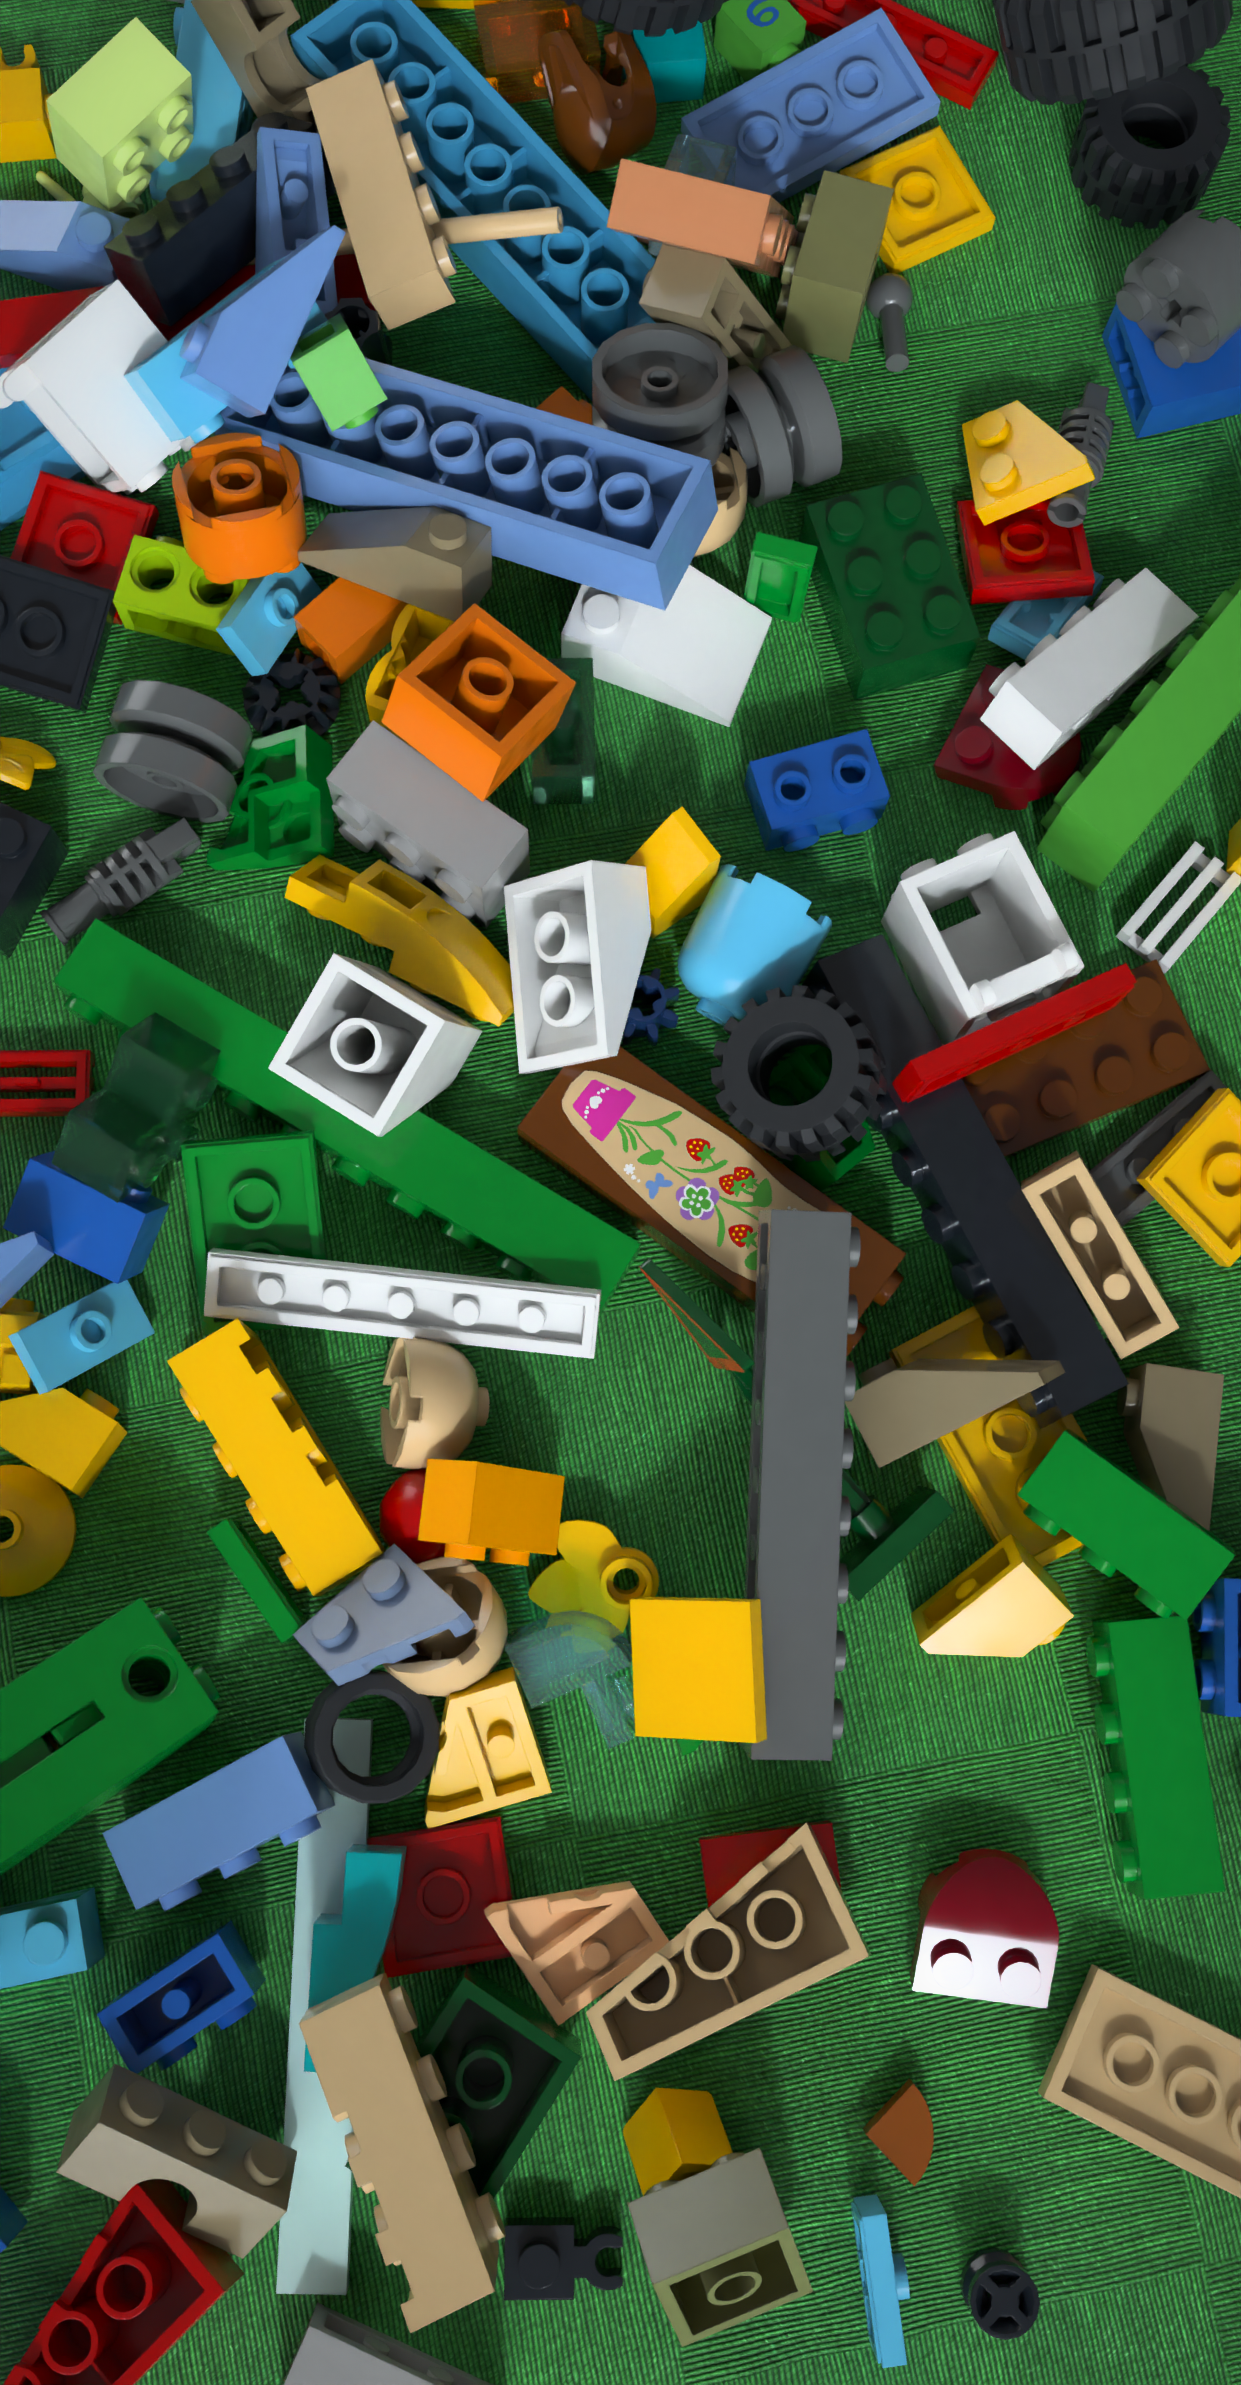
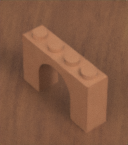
M621 158L607 228L619 233L635 236L637 241L642 244L660 249L662 244L718 256L726 258L732 267L779 278L790 245L796 246L800 232L796 231L795 225H792L794 216L771 195Z

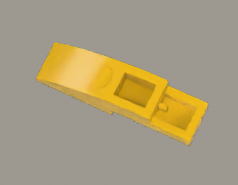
M320 854L289 876L285 893L286 899L305 907L314 917L322 920H331L360 934L362 939L369 944L386 947L394 951L389 973L409 982L417 991L436 995L464 1009L472 1018L491 1022L499 1027L514 1012L510 964L465 916L411 876L380 859L359 874Z

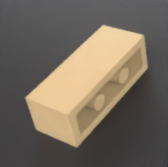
M1077 1150L1021 1181L1022 1192L1120 1359L1179 1329L1172 1311Z

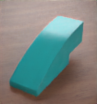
M353 1844L347 1850L342 1914L321 1913L313 1924L308 2009L375 1977L391 1935L402 1891L407 1846ZM305 2045L304 2072H316L307 2045Z

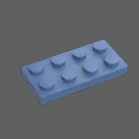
M880 8L681 118V133L711 181L771 195L780 203L820 181L824 170L836 172L938 115L941 101L887 15Z

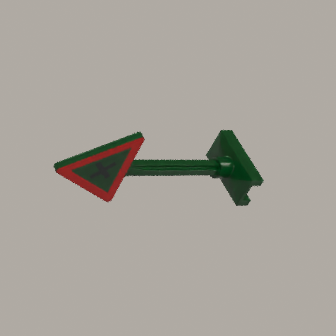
M647 1258L639 1266L640 1270L709 1362L715 1368L727 1370L731 1374L741 1395L752 1406L753 1370L750 1367L755 1364L754 1361L650 1258ZM842 1469V1495L848 1496L851 1506L850 1528L861 1539L839 1560V1563H845L847 1566L848 1592L855 1600L860 1601L955 1511L938 1491L917 1486L889 1513L875 1495L867 1496L848 1473Z

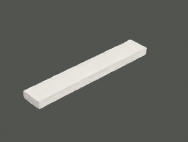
M213 1248L208 1252L204 1316L234 1320L238 1318L243 1321L409 1339L421 1337L437 1342L594 1359L602 1290Z

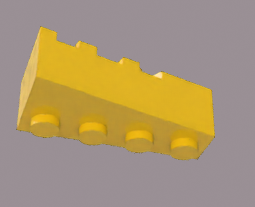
M237 1318L167 1360V1363L182 1385L179 1392L190 1412L199 1423L204 1420L217 1441L212 1444V1448L223 1468L231 1478L238 1475L249 1492L251 1498L247 1499L245 1504L254 1521L265 1535L273 1531L286 1553L278 1559L287 1577L298 1592L308 1587L313 1596H321L371 1565L386 1551L254 1331Z

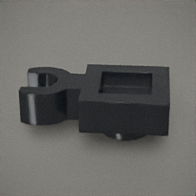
M574 2217L505 2218L504 2300H574V2278H586L591 2285L601 2290H615L623 2286L622 2268H604L595 2259L598 2252L603 2248L623 2247L621 2229L613 2226H602L593 2230L586 2238H574Z

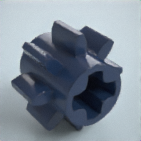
M659 968L654 969L650 976L639 975L633 999L641 997L644 1005L653 1004L652 1013L650 1016H643L639 1008L631 1009L630 1007L623 1036V1044L628 1045L634 1037H647L648 1042L653 1047L657 1045L658 1030L661 1025L676 1029L679 1017L675 1012L665 1009V1007L673 1005L678 1001L680 991L678 988L664 989L663 985L659 982L661 971Z

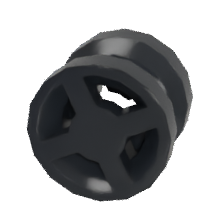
M994 2247L980 2250L969 2258L962 2270L960 2287L962 2297L979 2327L990 2336L1004 2340L1020 2337L1030 2330L1038 2317L1040 2299L1036 2285L1019 2259L1007 2250ZM992 2279H994L995 2281H999V2280L1007 2281L1008 2285H1007V2284H998V2285H997Z

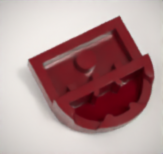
M986 664L934 763L935 772L938 778L992 795L994 805L997 808L1024 810L1030 801L1040 799L1050 793H1053L1056 797L1072 775L1079 770L1082 760L1080 732L1033 770L980 720L995 698L989 692V688L1004 671V669Z
M986 1848L973 1849L961 1852L958 1856L959 1861L944 1869L937 1876L934 1873H930L921 1887L917 1900L920 1919L910 1971L912 1990L1047 2008L1059 1946V1929L1047 1889L1030 1871L1027 1863L1021 1858L1005 1851Z

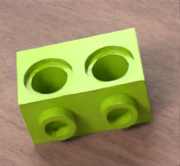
M134 535L113 603L126 629L236 656L216 631V628L250 579H236L228 584L213 583L206 579L203 569L189 557L183 542L167 536H158L154 540ZM162 578L172 579L171 583L165 588L158 590L149 589L150 585L156 580ZM215 594H231V597L224 603L216 605L207 603Z

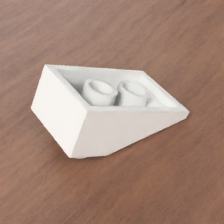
M691 565L686 570L665 611L582 584L561 633V665L730 727L770 628L772 617Z
M589 860L504 886L519 1074H530L617 1056L651 934L646 867Z

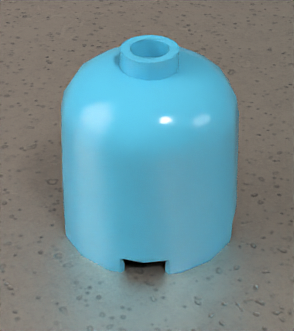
M732 864L721 866L681 947L677 960L679 976L690 993L700 999L695 1010L725 1026L730 1017L742 1020L747 1013L741 1006L753 998L759 1005L768 1002L766 995L768 990L779 987L787 997L792 996L793 985L800 983L832 927V920L829 917L820 915L818 921H815L806 914L812 903L807 898L756 872L751 883L735 878L739 870Z

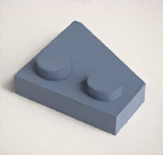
M393 1544L293 1634V1637L337 1686L367 1675L380 1664H393L417 1654L415 1643L447 1629H450L455 1637H459L468 1633L475 1625L467 1613L399 1547Z

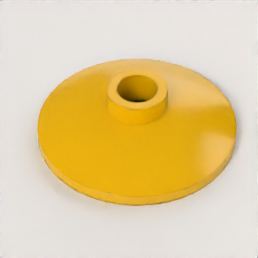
M1 1465L0 1518L8 1517L13 1522L14 1533L8 1541L0 1542V1596L11 1597L38 1590L59 1574L67 1563L74 1547L76 1516L70 1498L59 1483L32 1467Z

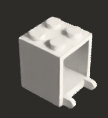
M118 279L86 298L0 376V409L8 407L13 402L23 400L97 488L113 493L123 491L126 495L131 494L137 488L140 492H144L168 471L169 468L163 462L168 455L175 454L181 448L184 452H187L196 445L190 436L186 439L171 442L124 377L127 372L168 341Z
M1015 831L995 840L991 833L978 836L957 850L959 856L938 865L933 858L913 865L901 874L900 878L902 881L899 882L895 892L891 895V901L881 920L943 1045L1065 991L1085 967ZM968 896L977 915L939 932L930 913Z

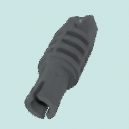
M1087 382L1083 398L1080 399L1078 407L1073 410L1065 408L1063 411L1058 434L1087 457L1094 472L1095 480L1052 497L1048 505L1047 514L1049 519L1058 526L1070 528L1078 526L1084 521L1087 514L1090 490L1103 477L1115 421L1110 420L1105 414L1109 387Z
M185 818L177 821L157 835L150 827L134 837L126 845L118 848L110 856L108 855L101 862L87 870L88 874L83 876L86 883L47 910L44 909L39 913L63 946L69 943V940L90 927L95 918L100 920L108 913L113 918L117 915L121 917L131 908L137 906L144 899L150 897L157 890L184 873L179 863L201 847L200 838Z

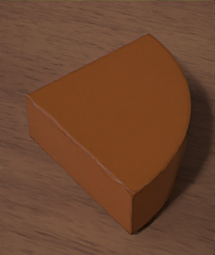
M909 2078L862 2129L868 2138L915 2187L925 2173L932 2155L934 2129L929 2107L919 2089Z

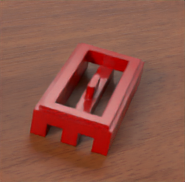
M0 1050V1068L76 1067V1077H0V1092H76V1098L0 1099V1117L93 1116L94 1103L91 1101V1092H94L95 1079L92 1077V1067H95V1054L91 1050Z

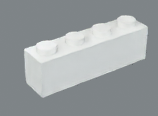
M1144 568L1126 584L1119 578L1112 582L1094 603L1093 607L1095 609L1093 611L1086 606L1081 607L1063 626L1059 633L1061 637L1056 639L1051 633L1045 636L1024 661L1026 665L1023 668L1016 662L1012 663L998 676L989 688V692L995 698L980 720L1033 770L1165 659L1198 619L1199 616L1147 568Z

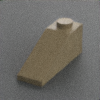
M662 244L654 266L646 274L642 296L639 301L640 306L655 323L681 325L698 330L718 344L728 359V371L746 365L758 373L760 360L765 356L792 346L726 258Z
M436 506L328 513L299 549L298 560L449 620L456 621L474 603L478 605L492 586L491 527Z
M890 1358L858 1375L863 1387L856 1390L853 1400L845 1401V1404L878 1467L881 1468L1045 1385L1066 1372L1060 1361L917 1359L897 1368L893 1358Z
M1150 1363L1130 1369L1129 1378L1126 1377L1129 1384L1118 1390L1117 1412L1118 1415L1125 1416L1123 1433L1139 1477L1148 1487L1207 1530H1210L1224 1374Z

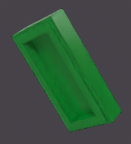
M757 531L743 599L771 617L793 623L800 622L818 547Z
M224 1519L207 1531V1534L280 1642H291L295 1639L293 1634L308 1620L242 1523L237 1520Z

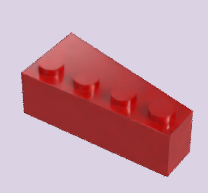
M151 2179L140 2182L133 2186L120 2200L102 2231L96 2235L82 2257L81 2265L61 2297L50 2308L38 2327L40 2330L20 2362L14 2366L3 2385H136L244 2275V2272L227 2251L182 2231L188 2203L169 2180Z

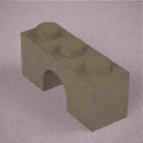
M192 0L193 7L257 118L268 113L280 112L286 116L313 123L316 132L319 133L306 88L325 79H318L311 75L301 65L291 48L287 28L301 18L292 1Z
M114 2064L73 2112L56 2173L119 2202L133 2186L146 2180L164 2179L179 2183L190 2190L182 2231L243 2259L287 2212L297 2151L126 2068Z

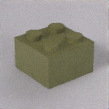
M824 170L817 195L805 194L796 231L800 232L796 246L790 245L781 277L783 286L775 314L776 319L785 321L783 334L792 345L811 354L848 363L876 268L894 192L893 188Z
M760 2148L746 2154L737 2152L722 2156L708 2170L681 2181L666 2180L657 2183L648 2189L643 2197L627 2203L652 2285L682 2347L813 2292Z

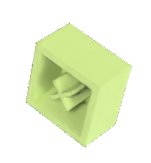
M137 17L130 21L46 100L56 158L109 212L123 199L129 203L138 198L147 188L151 180V173L166 159L170 163L179 159L193 141L191 73Z

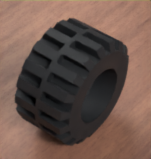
M1186 63L1178 68V72L1163 79L1159 77L1146 83V86L1132 91H1129V89L1113 93L1112 97L1095 100V98L1087 99L1072 141V148L1069 153V166L1074 168L1071 175L1074 187L1084 188L1081 199L1088 207L1094 204L1099 206V216L1108 221L1112 216L1122 219L1120 226L1133 228L1135 222H1142L1145 229H1152L1158 227L1161 219L1168 225L1174 223L1183 214V211L1188 212L1198 205L1223 155L1231 129L1227 128L1231 119L1229 107L1221 105L1224 94L1219 86L1210 87L1207 84L1210 76L1202 69L1194 72L1187 68L1188 64ZM1132 136H1143L1153 139L1165 149L1145 146L1136 141Z
M793 985L792 996L788 997L779 987L766 991L768 1002L759 1005L752 998L741 1006L747 1015L740 1022L736 1021L733 1017L729 1018L723 1027L730 1035L727 1043L716 1041L713 1055L721 1062V1067L711 1068L712 1083L721 1092L715 1095L720 1108L730 1116L728 1120L764 1151L768 1152L771 1150L779 1158L793 1161L794 1155H799L806 1162L820 1161V1151L827 1150L834 1157L846 1151L842 1141L850 1135L859 1142L868 1133L862 1126L866 1117L877 1120L882 1107L876 1101L877 1094H886L887 1080L881 1073V1069L886 1067L883 1053L876 1045V1039L855 1010L846 1002L840 1004L834 994L820 989L817 996H815L808 986ZM811 1044L824 1046L831 1050V1075L819 1094L805 1103L794 1106H781L772 1103L769 1095V1079L775 1064L784 1054L796 1047Z

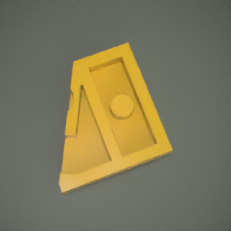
M1018 400L962 424L975 510L984 526L1095 480L1094 472L1087 457Z
M514 1667L490 1673L486 1678L467 1689L450 1693L446 1697L439 1730V1751L432 1765L424 1805L425 1823L428 1829L552 1793L550 1776Z

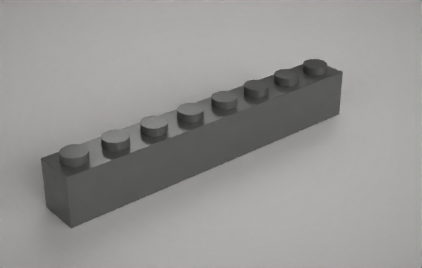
M778 1209L759 1211L753 1354L755 1364L753 1365L744 1599H761L767 1739L758 1743L739 1742V1745L751 1760L832 1761L833 1740H840L843 1734V1705L840 1698H834L835 1672H842L846 1662L845 1636L843 1631L837 1630L838 1604L846 1603L849 1587L847 1566L845 1563H839L840 1536H848L851 1524L850 1500L848 1496L842 1495V1469H849L853 1459V1436L850 1428H844L845 1401L853 1400L856 1386L855 1366L852 1361H846L847 1334H854L858 1323L857 1297L855 1294H849L850 1267H857L861 1248L859 1229L851 1227L852 1213Z

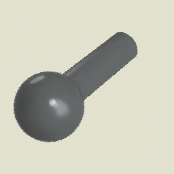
M886 273L877 277L871 283L866 301L871 314L881 321L886 368L891 372H900L909 365L904 316H906L912 306L913 292L909 282L904 277L895 273Z

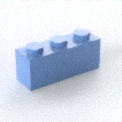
M302 1732L282 1735L102 1833L136 1910L160 1901L164 1912L202 1893L197 1880L211 1872L220 1869L225 1880L261 1861L262 1858L257 1848L279 1836L283 1846L286 1847L322 1828L317 1815L334 1807L335 1803L327 1786L311 1768L304 1748L305 1739Z

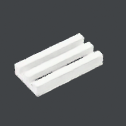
M1196 841L1115 936L1145 961L1150 962L1157 959L1163 974L1170 969L1241 883V876L1236 872H1233L1231 875L1221 868L1224 863L1217 857H1214L1212 860L1202 853L1205 848ZM1190 866L1200 872L1198 877L1145 940L1135 933ZM1211 881L1219 887L1218 891L1169 950L1162 955L1155 949L1156 945Z

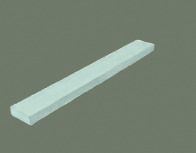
M307 1718L304 1719V1739H305V1721H306ZM338 1718L333 1729V1746L338 1760L352 1773L362 1777L371 1776L373 1719ZM329 1788L328 1790L335 1806L317 1815L322 1828L298 1840L283 2145L296 2150L297 2156L288 2209L280 2218L276 2294L346 2295L349 2288L354 2176L352 2171L345 2167L348 2158L345 2135L353 2132V2128L349 2118L340 2122H336L333 2119L317 2073L304 2072L306 2042L299 2022L308 2009L313 1924L321 1913L342 1914L346 1852L353 1844L368 1845L370 1803L357 1802Z

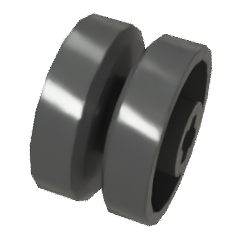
M644 323L622 329L602 342L592 359V425L711 460L712 467L715 465L724 449L725 406L727 404L728 359L718 344L698 330L673 323Z
M795 345L765 356L760 360L758 373L746 365L728 371L725 439L722 453L730 457V448L739 452L747 465V502L756 508L789 495L793 480L802 487L808 488L838 475L843 461L840 430L828 389L814 362L803 349Z
M135 680L123 683L118 690L109 718L117 734L107 735L101 743L93 769V774L97 781L113 794L134 805L161 815L204 823L223 821L229 815L237 789L234 776L229 771L238 770L244 764L253 736L249 723L231 708L211 697L188 688L159 681Z

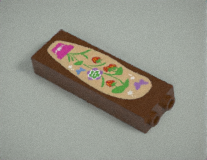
M619 1047L617 1056L564 1066L517 1127L518 1140L754 1314L759 1211L778 1209L848 1212L622 1047ZM851 1215V1227L859 1229L861 1241L857 1267H850L849 1294H855L857 1297L859 1320L872 1301L883 1307L898 1288L905 1276L898 1272L896 1267L906 1253L854 1215ZM860 1321L857 1323L855 1333L847 1334L846 1357L868 1328Z

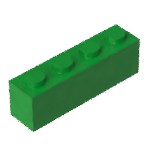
M1171 1614L1168 1619L1155 1615L1093 1621L1094 1636L1087 1637L1086 1656L1090 1673L1093 1677H1099L1103 1704H1096L1095 1725L1101 1744H1108L1112 1772L1104 1773L1103 1785L1108 1809L1111 1813H1117L1120 1840L1114 1841L1112 1846L1113 1863L1117 1878L1120 1883L1126 1882L1127 1891L1144 1900L1225 1892L1188 1619L1184 1620L1177 1614Z

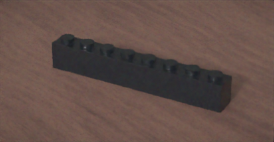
M880 934L818 960L802 986H808L815 996H817L820 989L834 994L840 1004L846 1002L855 1010L876 1039V1045L883 1053L886 1067L881 1069V1073L887 1080L886 1094H877L876 1101L882 1107L877 1120L866 1117V1120L875 1131L881 1132L892 1152L891 1161L897 1178L904 1186L910 1187L922 1208L921 1217L926 1232L935 1243L942 1245L953 1266L952 1277L956 1288L966 1300L972 1301L984 1323L983 1335L989 1349L996 1357L1003 1360L1060 1361L1066 1372L1045 1385L1017 1398L1023 1411L1030 1417H1034L1039 1428L1042 1429L1128 1385L1129 1383L1041 1222L1022 1192L1019 1182L963 1080L959 1079L909 1103L907 1101L902 1103L892 1085V1082L910 1060L943 1046L883 935Z

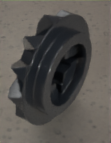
M298 648L293 653L280 655L267 674L253 677L250 674L246 687L242 688L247 718L253 728L263 737L302 725H307L321 736L335 722L341 705V692L336 675L326 666L321 657L315 659L305 655ZM304 681L301 686V693L308 707L303 703L299 705L294 701L288 702L284 707L280 706L282 700L279 691L275 688V684L279 687L283 685L288 689H292L298 683L301 684Z

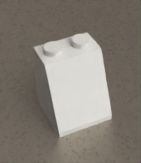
M333 953L268 1069L376 1136L382 1137L452 1085L483 1030L381 968Z

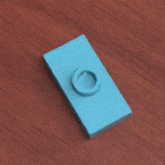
M302 563L288 573L275 572L267 576L250 579L217 626L216 631L252 677L267 674L297 630L293 616L316 598L322 590Z
M1093 571L1095 583L1093 593L1090 596L1010 602L991 625L988 640L1025 660L1033 648L1048 634L1051 633L1056 639L1061 637L1059 633L1066 622L1081 607H1087L1100 591L1104 576Z
M125 1280L119 1284L111 1282L8 1337L36 1390L41 1395L151 1336L155 1331L128 1280Z
M877 2194L854 2197L853 2202H851L869 2342L878 2364L881 2363L882 2368L907 2365L898 2301L910 2299L904 2257L902 2253L892 2254L887 2214Z

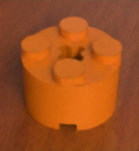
M250 433L216 435L202 440L190 448L192 458L182 468H180L178 461L172 473V486L185 550L192 561L203 569L206 579L217 584H228L236 579H253L275 572L288 573L296 569L301 563L298 560V551L306 542L307 526L300 471L293 454L280 444L279 452L263 446L261 436Z

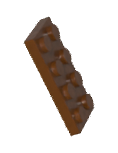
M1157 959L1131 969L1137 983L1113 1009L961 1078L1005 1159L1202 1077L1210 1071Z

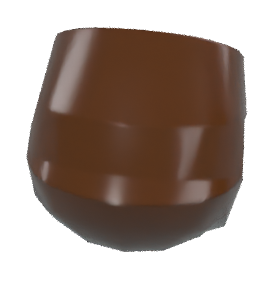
M566 30L547 33L541 37L538 43V58L548 100L553 112L556 136L568 163L581 175H588L596 170L614 168L620 164L621 158L628 159L645 149L653 138L657 114L654 87L650 72L631 34L627 35L615 31L604 36L603 47L607 56L602 76L596 69L583 61ZM624 67L627 79L621 86L622 69Z

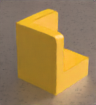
M655 2088L623 2128V2136L643 2196L648 2189L657 2183L666 2180H684L710 2169L717 2159L733 2153L713 2097L707 2091Z

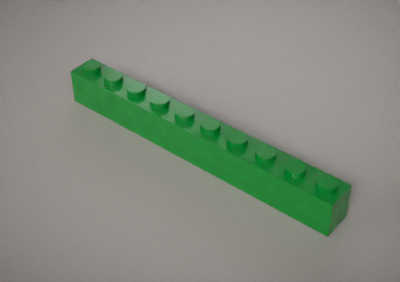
M96 918L53 980L68 998L63 1006L81 1020L96 1027L99 1021L103 1019L121 1030L116 1038L128 1048L148 1059L154 1051L174 1062L170 1071L177 1077L201 1091L208 1082L228 1094L223 1101L225 1105L254 1123L257 1122L260 1115H263L281 1126L278 1133L314 1130L316 1148L336 1159L331 1168L338 1174L360 1187H364L367 1181L371 1180L390 1192L385 1199L390 1205L413 1219L418 1220L424 1212L441 1222L444 1226L440 1234L462 1249L473 1253L476 1246L479 1245L496 1255L499 1259L494 1266L516 1281L530 1282L534 1278L544 1284L602 1290L600 1318L639 1254L641 1243L418 1110L382 1137H378L268 1069L288 1034L286 1031Z

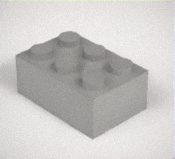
M374 720L326 778L333 801L332 809L337 815L339 825H341L338 830L349 843L365 853H368L373 848L390 860L389 865L424 884L468 920L472 918L486 929L505 905L504 886L525 880L530 873L529 836L526 827L488 800L482 802L424 755Z

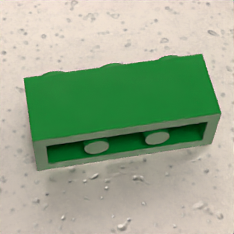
M1070 1429L1064 1430L1017 1494L1029 1503L1023 1511L1029 1519L1054 1536L1057 1535L1061 1528L1084 1544L1078 1551V1554L1085 1561L1108 1577H1111L1116 1570H1119L1139 1585L1133 1595L1164 1619H1168L1174 1611L1184 1620H1187L1235 1557V1549Z

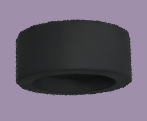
M371 1670L367 1675L337 1686L332 1681L316 1697L305 1721L304 1748L313 1772L330 1790L360 1803H388L411 1793L429 1774L439 1751L440 1724L432 1702L426 1695L417 1694L387 1671ZM365 1695H382L394 1700L405 1712L410 1725V1744L404 1758L391 1771L379 1776L362 1777L348 1771L338 1760L333 1746V1729L340 1712L351 1701Z

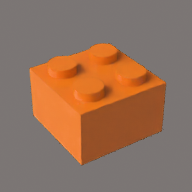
M474 603L397 675L382 723L484 802L556 728L576 682Z

